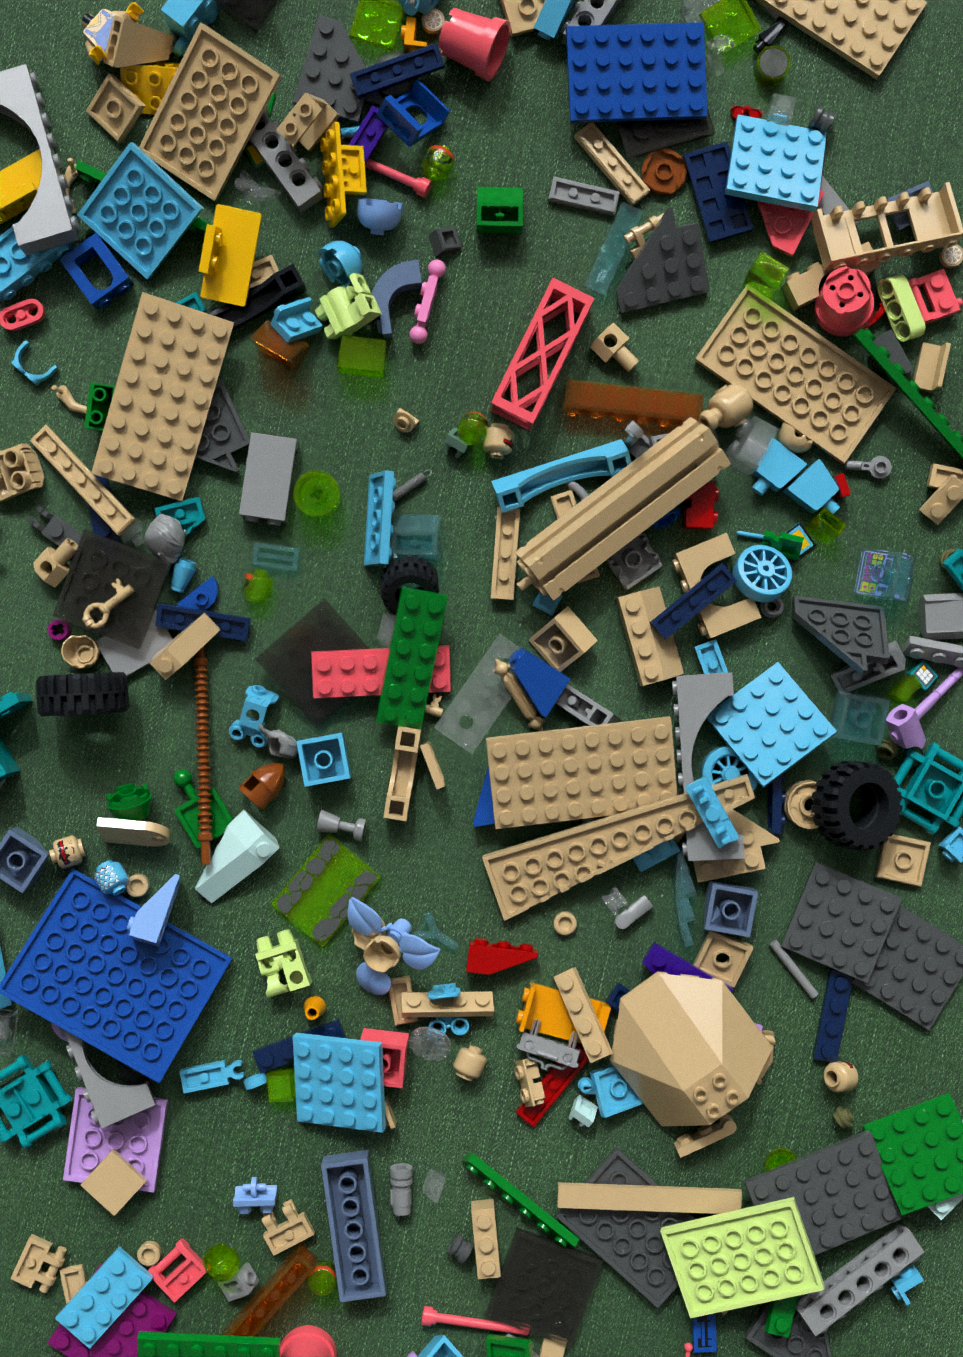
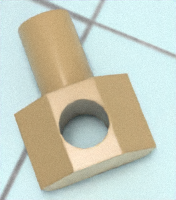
M614 322L590 346L605 363L613 357L627 372H630L639 362L624 346L630 338ZM612 338L616 345L614 347H607L604 344V339Z
M67 538L56 550L47 547L33 562L35 572L44 582L56 588L72 571L67 562L79 550V546L72 539Z

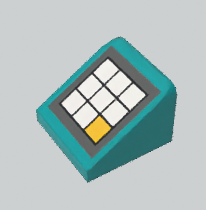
M924 659L906 673L920 691L928 689L938 677Z

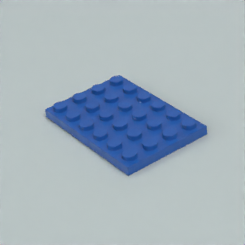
M704 22L566 26L570 123L707 118Z

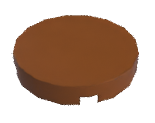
M665 148L652 152L647 156L642 165L641 178L651 190V193L659 196H668L681 188L687 174L683 158L674 150Z

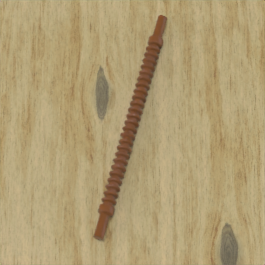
M205 645L196 653V658H194V666H196L194 672L197 673V676H194L197 679V682L194 683L197 689L194 691L197 692L195 696L197 702H195V705L198 706L195 709L198 712V715H195V718H198V721L195 722L198 728L195 730L198 731L196 735L198 741H196V744L199 745L196 748L199 751V754L196 755V757H199V761H196L199 764V767L196 768V770H199V774L196 776L199 777L197 783L200 785L197 787V790H200V793L197 794L200 797V800L197 801V803H200V807L197 809L200 810L198 814L200 820H198V823L201 826L198 829L201 833H198V841H201V865L211 864L210 841L213 840V833L210 832L212 826L209 825L212 822L209 819V816H212V813H209V810L212 809L209 806V803L212 802L209 800V796L212 794L209 793L211 787L208 785L211 783V780H208V777L211 776L208 773V770L211 769V767H208V764L211 763L208 757L211 755L208 754L210 747L207 746L210 743L207 740V737H210L207 734V731L210 730L207 724L210 722L207 721L209 717L207 711H209V708L206 707L209 704L206 701V698H209V695H206V692L209 691L206 685L209 683L206 682V679H208L206 672H208V669H206L208 658H205Z

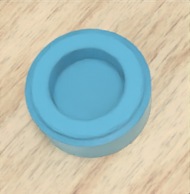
M263 1072L246 1078L243 1083L246 1090L263 1085L268 1080Z

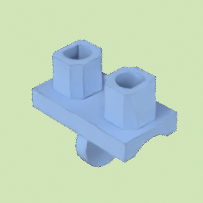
M252 1177L251 1184L236 1186L233 1207H238L240 1214L250 1213L252 1206H260L262 1213H272L276 1202L277 1185L258 1184V1177Z

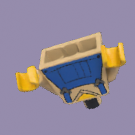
M136 2L131 3L126 11L111 12L107 9H102L95 17L89 13L84 15L82 19V25L85 27L83 34L87 39L85 46L91 61L99 65L102 59L108 57L105 52L114 15L135 21L136 23L139 21L138 16L144 13V10Z

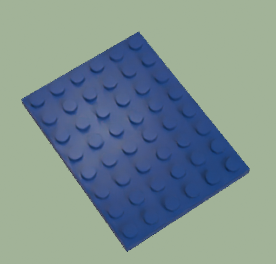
M72 869L1 981L0 994L160 1083L232 958L167 922L159 947L132 939L129 936L130 932H128L127 926L131 916L135 917L141 906L121 895L114 896L113 894L106 895L102 893L95 880Z

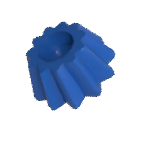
M678 507L673 508L651 525V527L657 530L659 528L663 529L667 525H672L682 515L681 510Z

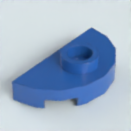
M215 577L209 578L177 604L201 610L210 609L218 596V583Z

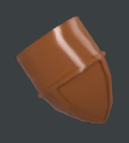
M271 763L252 771V774L238 787L261 810H264L276 796H279L285 778V767L282 763Z

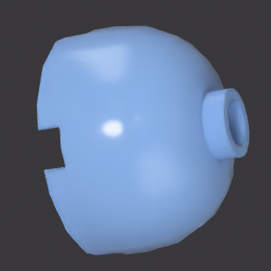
M357 198L359 222L364 227L371 229V234L384 235V231L394 229L400 222L403 203H389L387 200Z

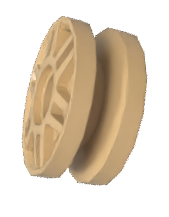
M800 780L792 784L785 792L783 810L787 818L795 825L806 829H816L819 826L814 823V812H811V809L805 810L804 803L807 799H812V793L816 791L817 787L815 785L817 782Z

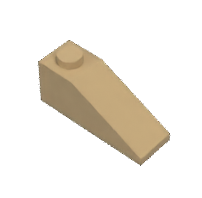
M204 612L153 656L150 664L165 680L168 679L220 631V628Z

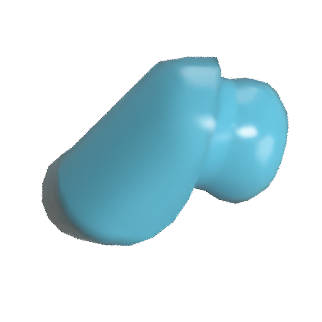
M588 1077L581 1078L578 1082L580 1091L584 1094L595 1095L592 1080Z

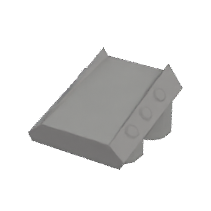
M643 533L606 560L625 590H628L663 565L657 553L650 546L647 536Z
M963 593L922 595L918 605L919 631L923 638L930 640L963 638Z

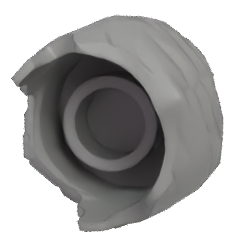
M159 514L150 523L144 535L146 547L154 556L167 565H171L178 560L183 550L187 531L186 529L182 530L181 523L177 519Z

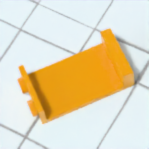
M530 982L529 988H524L521 1000L525 1002L523 1010H518L515 1023L519 1024V1031L524 1032V1029L531 1030L533 1020L537 1019V1022L541 1020L539 1033L570 1040L572 1031H575V1035L577 1031L560 991ZM589 998L605 1032L611 1007L606 1002ZM578 1037L577 1043L582 1044L580 1038Z

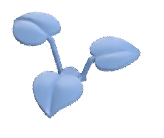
M354 897L350 898L347 917L352 928L358 933L370 935L372 932L379 934L387 931V936H390L399 944V951L403 953L404 962L414 969H425L435 961L439 955L440 948L430 945L415 935H411L412 927L407 920L398 919L394 924L389 923L387 926L382 927L383 922L373 909ZM365 962L358 966L356 977L363 989L374 995H384L390 990L391 980L386 973L372 970Z

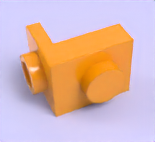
M407 17L406 25H402L401 40H404L405 54L427 46V42L415 41L417 23L414 17Z

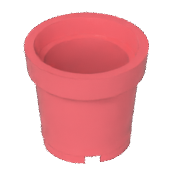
M453 8L449 15H452L450 22H444L438 43V47L442 49L440 54L473 70L476 76L488 82L491 81L497 74L508 48L511 34L510 21L498 17L490 19Z
M841 267L831 272L819 290V297L814 303L816 321L823 330L835 336H851L857 328L864 329L871 321L874 313V297L868 277L861 270L851 269L850 267ZM859 293L863 294L862 297H858L857 295ZM844 303L845 306L840 307L839 304Z
M306 1325L291 1330L283 1338L280 1344V1357H337V1348L334 1340L326 1331L316 1326Z

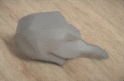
M262 724L258 725L260 731L264 733V737L268 739L271 755L288 759L296 758L298 748L296 740L292 736L279 729L269 731Z

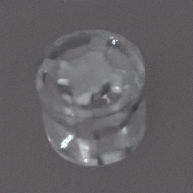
M616 887L612 888L610 894L601 897L614 915L619 913L620 908L629 905Z

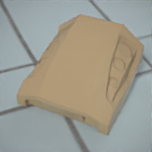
M21 443L0 451V502L7 501L24 492L43 486L44 473L38 455L29 444Z

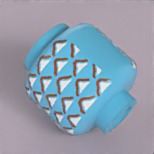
M108 860L96 868L97 872L94 879L102 893L116 896L126 890L125 886L129 882V876L121 863Z

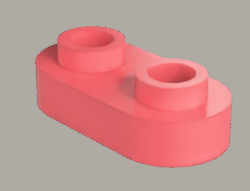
M27 299L8 306L0 312V324L11 332L32 326L44 319L46 315L45 307L36 299ZM33 309L38 310L35 316L31 315ZM16 317V322L10 324V319Z

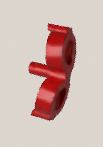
M882 303L879 304L880 308L863 330L872 326L885 312Z

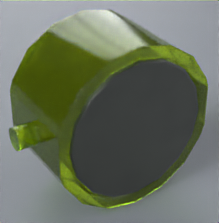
M779 46L764 47L753 67V75L758 83L766 87L779 86L785 79L791 66L787 51Z

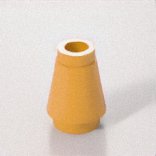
M311 996L306 999L303 1005L306 1017L309 1020H315L324 1015L326 1004L321 997ZM313 1008L316 1010V1012L313 1013L310 1011V1009Z

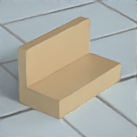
M924 342L920 344L913 381L920 387L921 391L934 393L941 389L951 343H945L942 346Z

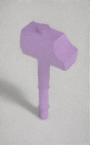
M958 667L952 674H949V677L915 709L901 704L888 714L886 723L890 731L889 736L895 744L906 749L911 747L922 749L924 747L926 739L919 720L963 676V668Z

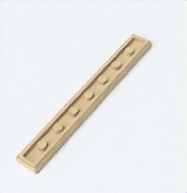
M558 1182V1208L721 1214L739 1210L742 1205L741 1189Z

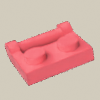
M944 268L922 277L908 280L925 325L959 313L960 307ZM921 286L925 290L933 313H929L919 290Z
M181 1238L176 1243V1247L157 1265L151 1266L148 1272L153 1275L152 1280L175 1303L209 1270V1267L190 1248L189 1243ZM183 1254L186 1259L165 1278L162 1272L176 1258Z

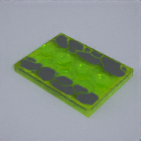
M328 833L270 905L320 946L324 947L348 918L350 898L354 897L362 901L381 878V875Z

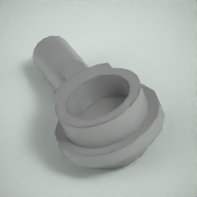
M877 456L869 462L849 460L845 462V469L867 471L868 474L877 479L885 478L892 469L891 462L884 456Z

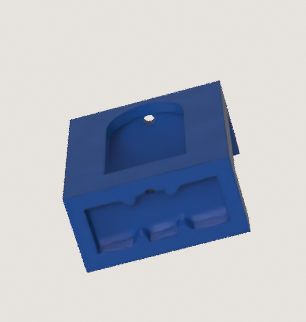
M416 79L411 90L399 98L394 99L391 95L384 98L376 115L408 147H411L441 128L450 110L419 79ZM409 108L420 109L426 115L427 122L421 125L406 110Z
M97 233L59 259L97 310L110 305L114 297L125 294L130 290V286L134 284ZM96 254L100 256L113 276L112 284L105 290L94 288L79 268Z

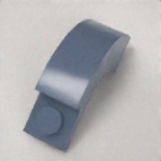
M419 260L402 262L391 267L375 284L372 296L375 297L382 313L377 317L381 319H376L378 333H383L384 340L393 338L390 306L395 297L404 291L422 288Z

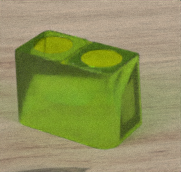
M761 251L757 260L751 266L752 268L748 271L743 285L749 284L771 300L790 268Z
M342 335L336 366L338 372L383 378L385 374L386 341Z

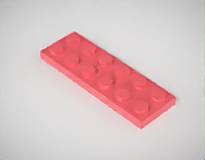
M449 645L438 646L429 693L451 692ZM389 648L311 651L313 699L380 695Z

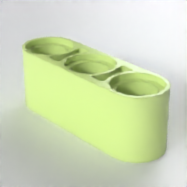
M899 274L879 281L877 287L878 294L896 338L899 341L905 342L921 337L925 333L926 326L907 278Z

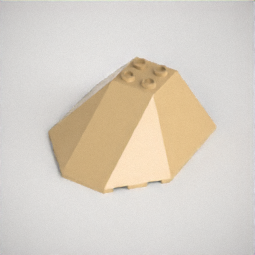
M657 971L620 998L618 1019L616 1020L613 1034V1054L609 1056V1060L661 1126L711 1125L749 1098L773 1047L722 979H705L680 974V976L670 975L667 972Z

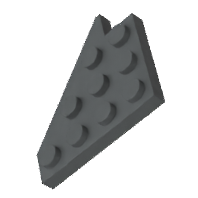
M322 15L318 16L293 104L296 105L306 92L324 99L340 115L338 119L359 125L365 103L380 107L383 99L379 92L358 99L350 73L366 67L341 21Z
M667 208L615 289L620 313L709 292L698 222L676 227L673 208Z
M221 381L216 383L195 458L238 473L240 471L232 454L248 447L250 438L224 382Z
M794 595L792 600L793 619L861 676H866L868 671L867 662L888 663L889 648L884 607Z
M807 1294L799 1295L797 1301H799ZM766 1302L744 1334L747 1340L773 1357H832L827 1331L815 1336L806 1326L796 1309L789 1338L767 1333L764 1329L770 1302Z

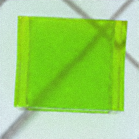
M824 507L810 520L805 529L828 546L841 534L846 524Z
M914 674L904 675L893 684L887 695L898 703H907L912 694L922 687V684Z
M294 1069L269 1070L267 1072L269 1103L294 1101L296 1099Z

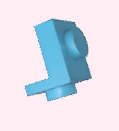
M960 826L954 828L938 845L944 850L942 855L950 862H963V829Z
M912 1264L902 1269L898 1276L890 1279L894 1285L891 1287V1290L898 1301L903 1299L908 1306L911 1303L905 1292L924 1280Z

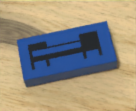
M716 1313L692 1318L694 1353L717 1352Z

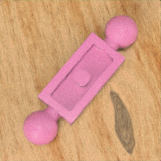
M438 259L431 261L428 265L430 276L428 281L422 284L420 295L423 296L422 303L417 304L414 317L417 318V325L410 330L409 336L411 341L416 344H422L427 339L428 333L425 327H427L436 295L438 280L446 272L444 262Z

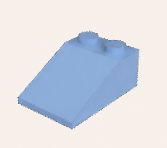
M175 874L137 911L135 917L131 916L127 930L130 932L129 936L132 939L159 947L181 884L180 875Z

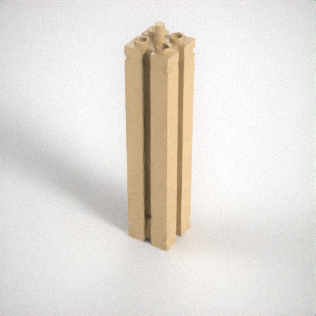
M691 417L683 422L682 426L675 428L527 542L526 546L519 548L515 552L519 558L516 562L527 574L525 578L517 583L520 590L523 591L533 584L544 597L548 595L554 601L563 591H567L718 475L720 470L731 465L724 451L719 448L718 441L710 428L704 424H699L698 421Z

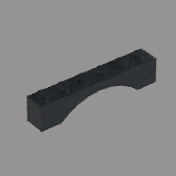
M291 264L272 274L266 281L250 291L245 307L227 304L207 314L234 322L233 331L306 292L307 289L295 265Z

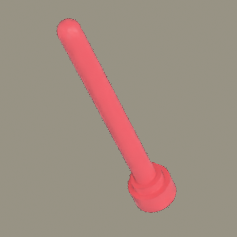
M371 159L365 165L368 169L412 187L416 195L426 198L430 191L432 181L425 177L415 179Z
M423 1307L422 1326L431 1327V1324L443 1323L520 1335L530 1334V1327L527 1325L437 1313V1310H433V1307Z

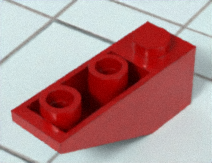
M475 938L474 941H469L466 972L490 975L538 957V951L530 944H520V947L511 946V943L507 941H497V944L488 943L487 939Z

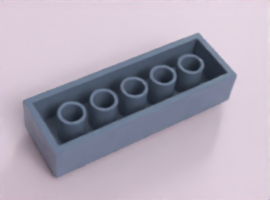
M369 1150L324 1156L321 1168L340 1302L386 1296L387 1279Z

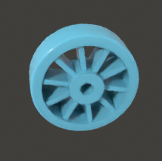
M754 545L745 549L733 566V576L737 580L735 582L737 588L746 597L758 602H771L781 597L791 584L792 568L787 558L775 548L766 545Z
M728 745L720 746L713 749L704 758L700 768V778L706 775L710 784L713 785L721 780L723 782L743 776L740 774V771L746 769L744 764L736 767L739 758ZM729 756H734L735 758L732 764L730 765ZM724 758L725 765H723L719 760ZM715 764L721 768L719 771L713 770ZM749 772L748 777L754 792L758 782ZM712 773L719 774V777L713 779Z

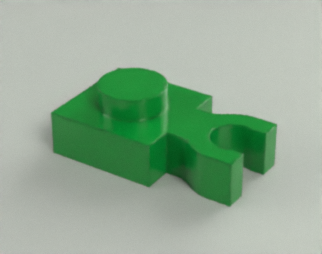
M765 530L763 539L770 542L763 540L762 545L773 547L786 558L798 561L804 537L784 532L777 536L773 532Z

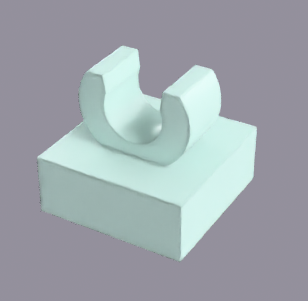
M579 1094L574 1100L569 1119L572 1120L574 1117L580 1121V1127L584 1125L589 1127L594 1122L598 1106Z

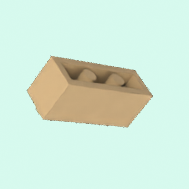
M494 1199L471 1201L478 1279L501 1277Z

